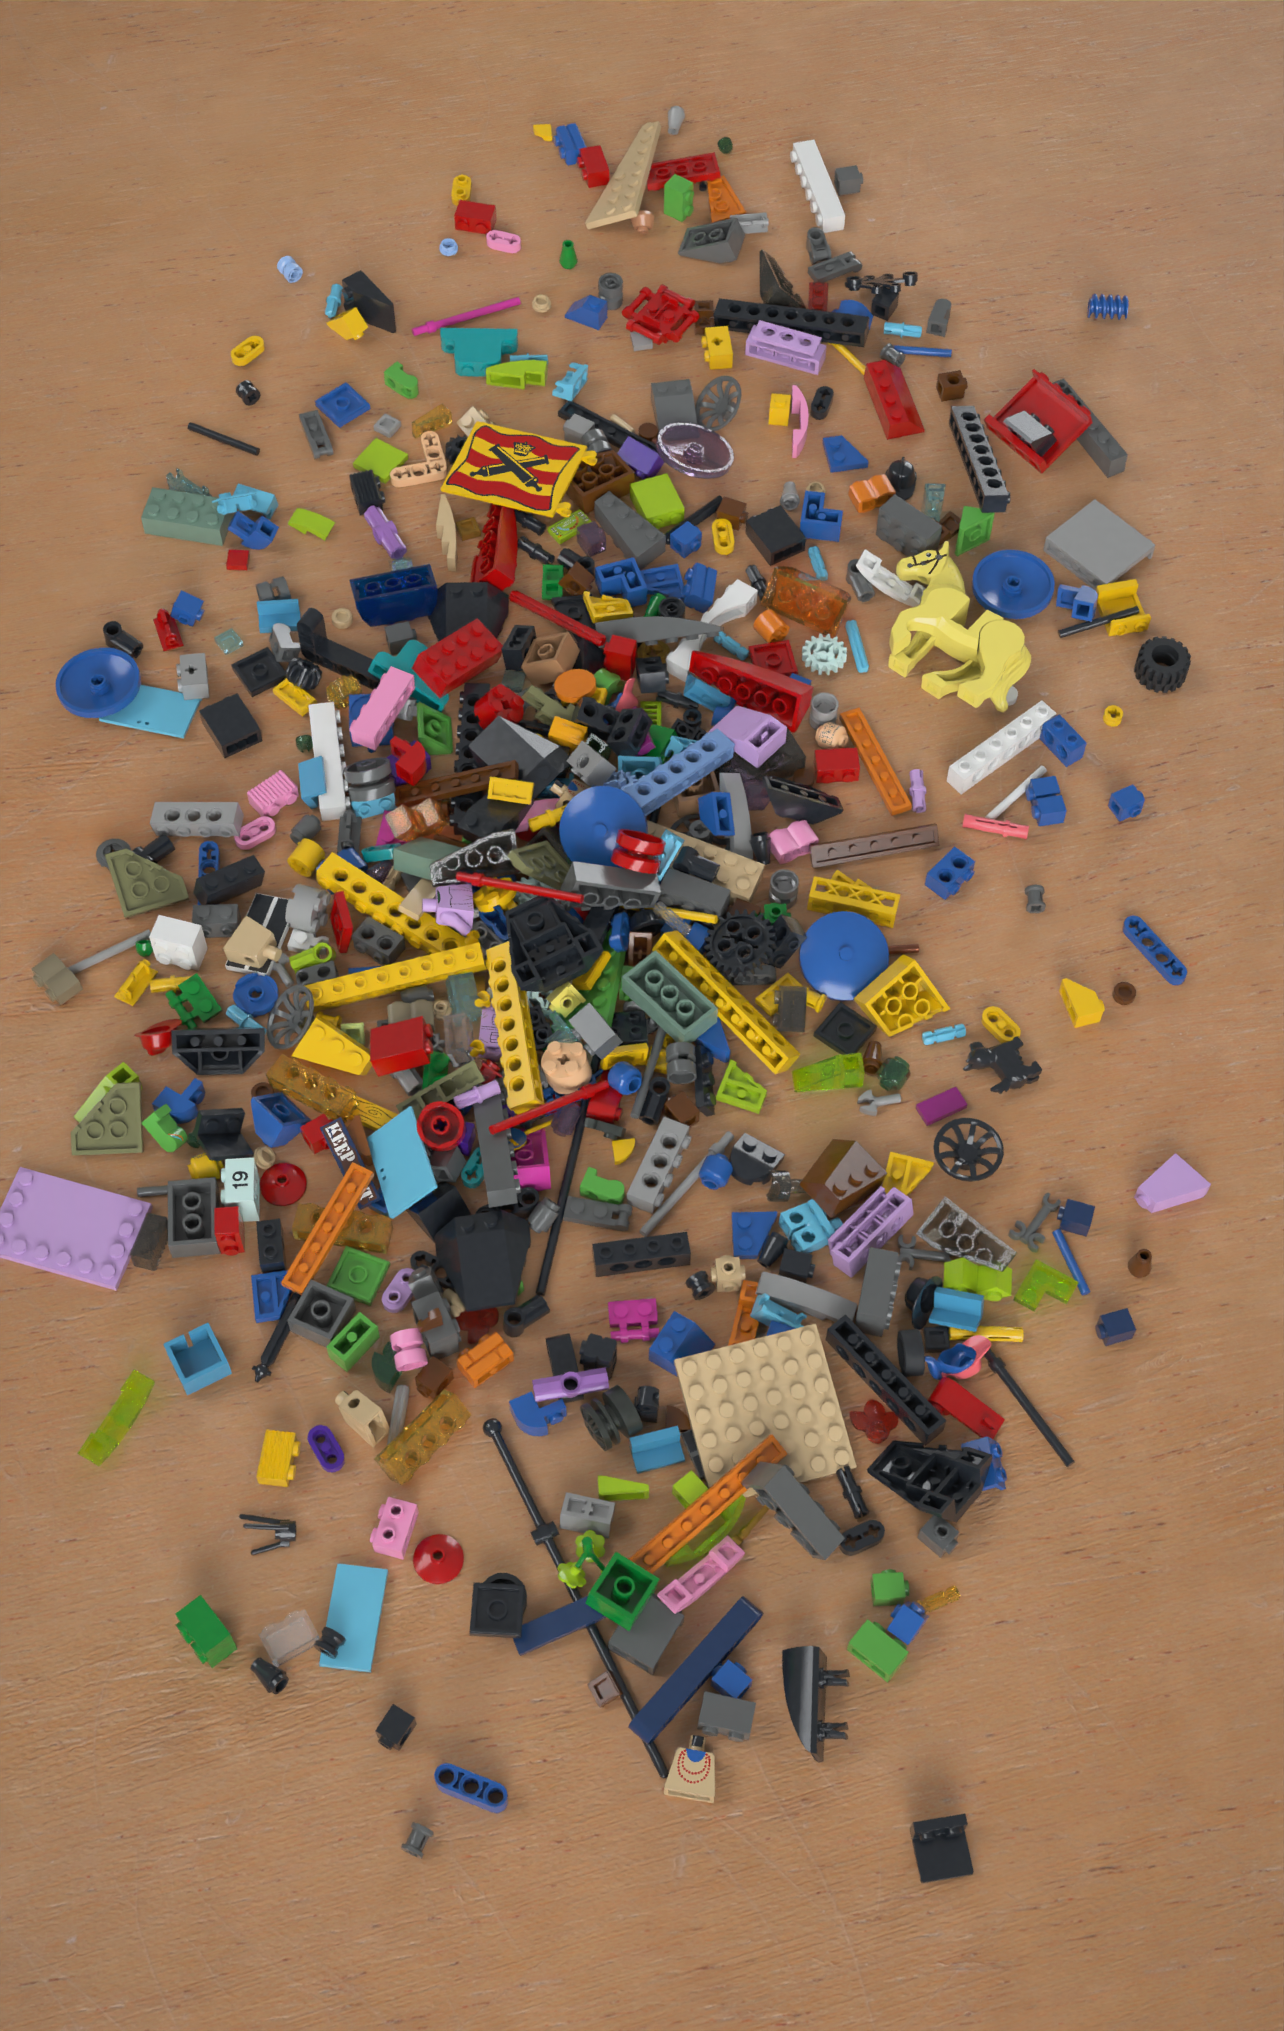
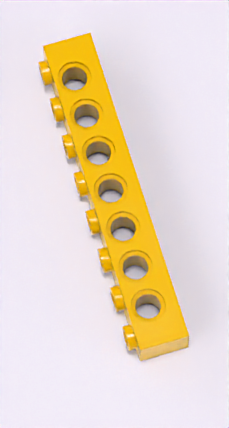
M332 852L317 869L316 881L323 889H329L334 893L344 891L346 901L354 905L356 910L368 914L372 919L404 936L414 948H420L430 955L446 951L447 949L466 946L465 937L446 925L437 924L436 918L424 912L417 921L398 911L399 905L405 898ZM343 878V879H345V881H342V882H341V881H338L337 879ZM356 890H362V891H364V892H363V893H356L355 891H356ZM373 902H381L382 904L375 905ZM397 913L400 916L394 917L391 914ZM411 925H416V926H418L419 928H417V929H412V928H410L409 926H411ZM435 937L437 940L431 941L428 938Z
M678 930L666 932L662 935L652 950H656L718 1008V1017L774 1074L787 1071L801 1054Z
M509 941L487 949L485 963L490 974L488 983L493 994L491 1003L496 1014L494 1023L499 1033L497 1042L502 1053L500 1062L505 1073L503 1082L508 1093L506 1102L510 1110H513L516 1114H521L545 1103L527 991H521L511 972Z
M478 942L305 985V987L313 995L314 1013L406 990L405 988L431 984L487 970L482 947ZM308 1000V1001L306 1002V1004H307V1008L309 1009V1000Z

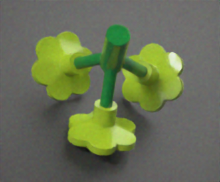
M587 1530L584 1535H579L576 1538L575 1543L578 1546L576 1548V1555L580 1557L579 1560L574 1563H561L557 1568L559 1571L558 1578L562 1582H566L570 1588L583 1587L586 1584L584 1578L586 1574L582 1570V1564L585 1560L589 1563L595 1562L600 1568L601 1573L605 1569L604 1564L598 1558L605 1554L603 1546L605 1538L602 1535H596L593 1530Z

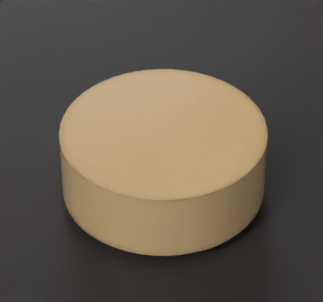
M346 608L335 610L332 613L333 625L339 629L351 626L353 623L351 611Z

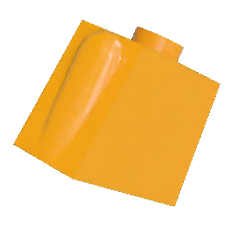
M558 716L554 717L548 733L549 741L560 746L570 747V755L581 741L588 745L590 744L588 727Z

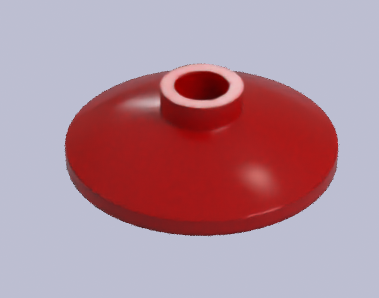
M279 1163L271 1166L263 1173L260 1179V1191L263 1198L275 1206H288L296 1203L302 1198L307 1188L304 1172L296 1165L290 1163ZM281 1179H286L284 1183L278 1182Z
M435 1534L423 1539L416 1547L413 1555L416 1573L421 1579L431 1584L450 1582L458 1576L464 1563V1554L460 1544L454 1538L444 1534ZM435 1553L443 1555L440 1560H435L433 1556Z

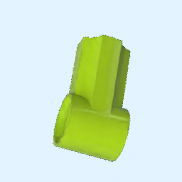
M321 942L313 948L289 957L296 974L301 969L334 961L336 959V951L329 944ZM323 948H328V957L321 959L320 951Z

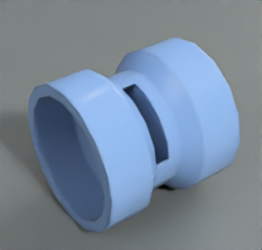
M284 256L277 263V269L288 282L294 283L301 278L303 270L291 256Z

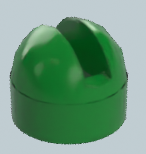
M150 940L135 942L136 951L140 956L148 957L152 954L153 948Z

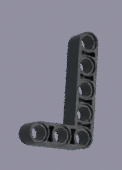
M309 608L297 623L302 655L307 660L372 690L377 689L380 679L368 672L373 659L327 639L323 615L317 609Z

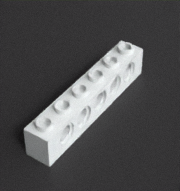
M1041 700L950 765L947 782L960 794H963L1038 740L1043 724L1056 717L1057 713Z

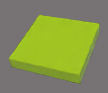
M375 438L353 462V468L361 472L371 469L374 476H378L379 480L386 484L390 480L391 470L401 467L408 460V454Z

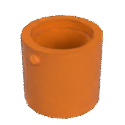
M772 609L762 612L753 624L754 630L767 643L782 641L789 632V626Z

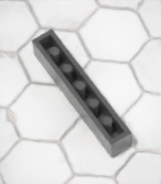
M501 1091L499 1095L497 1094L483 1100L481 1104L478 1102L473 1104L489 1208L518 1203L516 1193H521L519 1178L514 1179V1175H518L516 1161H511V1157H515L513 1143H508V1140L512 1139L510 1128L494 1135L489 1131V1126L508 1119L507 1108L502 1109V1105H506L504 1091Z

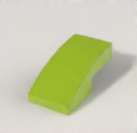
M301 508L295 510L288 522V525L303 534L309 531L324 541L335 524L334 521L320 514Z

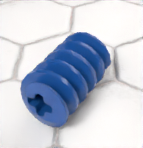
M1093 294L1088 301L1087 318H1090L1092 313H1094L1095 318H1098L1099 314L1102 313L1103 319H1105L1107 314H1109L1110 319H1113L1114 315L1117 314L1118 320L1121 319L1122 315L1125 316L1126 320L1129 307L1128 297L1123 296L1121 300L1120 295H1116L1113 300L1112 295H1108L1107 299H1105V295L1101 294L1098 299L1097 294Z

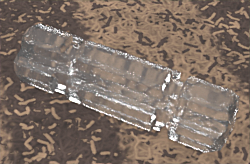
M659 901L652 911L657 916L661 915V919H665L671 928L677 929L686 937L692 927L686 922L683 923V919L670 908L667 910V906Z

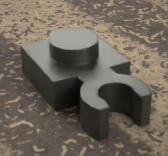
M587 1117L584 1122L585 1127L604 1132L603 1137L617 1140L618 1136L624 1138L626 1128Z

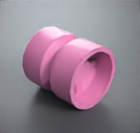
M418 1328L405 1329L390 1335L392 1350L397 1352L394 1356L397 1371L413 1370L428 1364L425 1349L421 1348V1345L424 1343L422 1333L419 1332Z

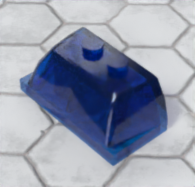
M430 564L349 580L356 609L362 620L370 627L385 624L391 625L395 622L411 621L415 618L429 616L437 604L438 589Z

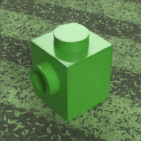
M888 1569L881 1571L879 1574H872L870 1584L873 1606L904 1604L906 1596H909V1582L904 1580L903 1572Z

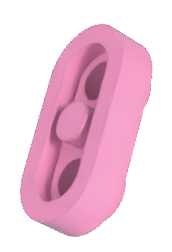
M263 816L241 827L240 835L234 836L236 845L240 849L248 850L271 838L276 832L273 819Z

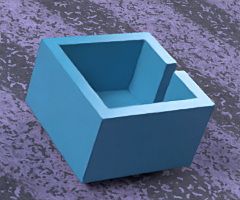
M209 1323L188 1332L193 1344L191 1347L188 1346L184 1334L163 1344L187 1395L232 1374L229 1363Z

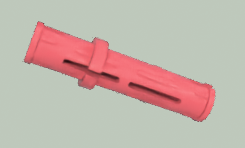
M967 814L964 816L962 826L963 828L1002 834L1003 837L1013 836L1026 840L1029 830L1028 825L1010 823V820L1004 822Z

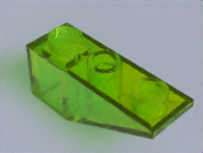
M862 1053L839 1054L792 1071L794 1092L863 1087L865 1071Z

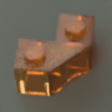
M428 798L414 808L401 805L385 815L394 837L404 842L440 833L444 829L443 827L449 824L440 803L432 798Z

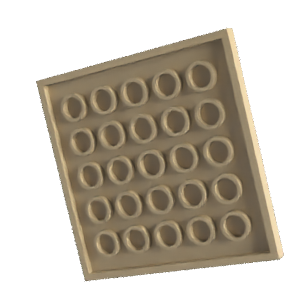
M816 1323L674 1360L708 1489L769 1435H773L788 1454L777 1464L789 1466L795 1473L793 1477L798 1483L833 1475L840 1468L844 1472L845 1466H850L851 1469L857 1468ZM749 1488L738 1499L754 1496L758 1493L753 1488Z

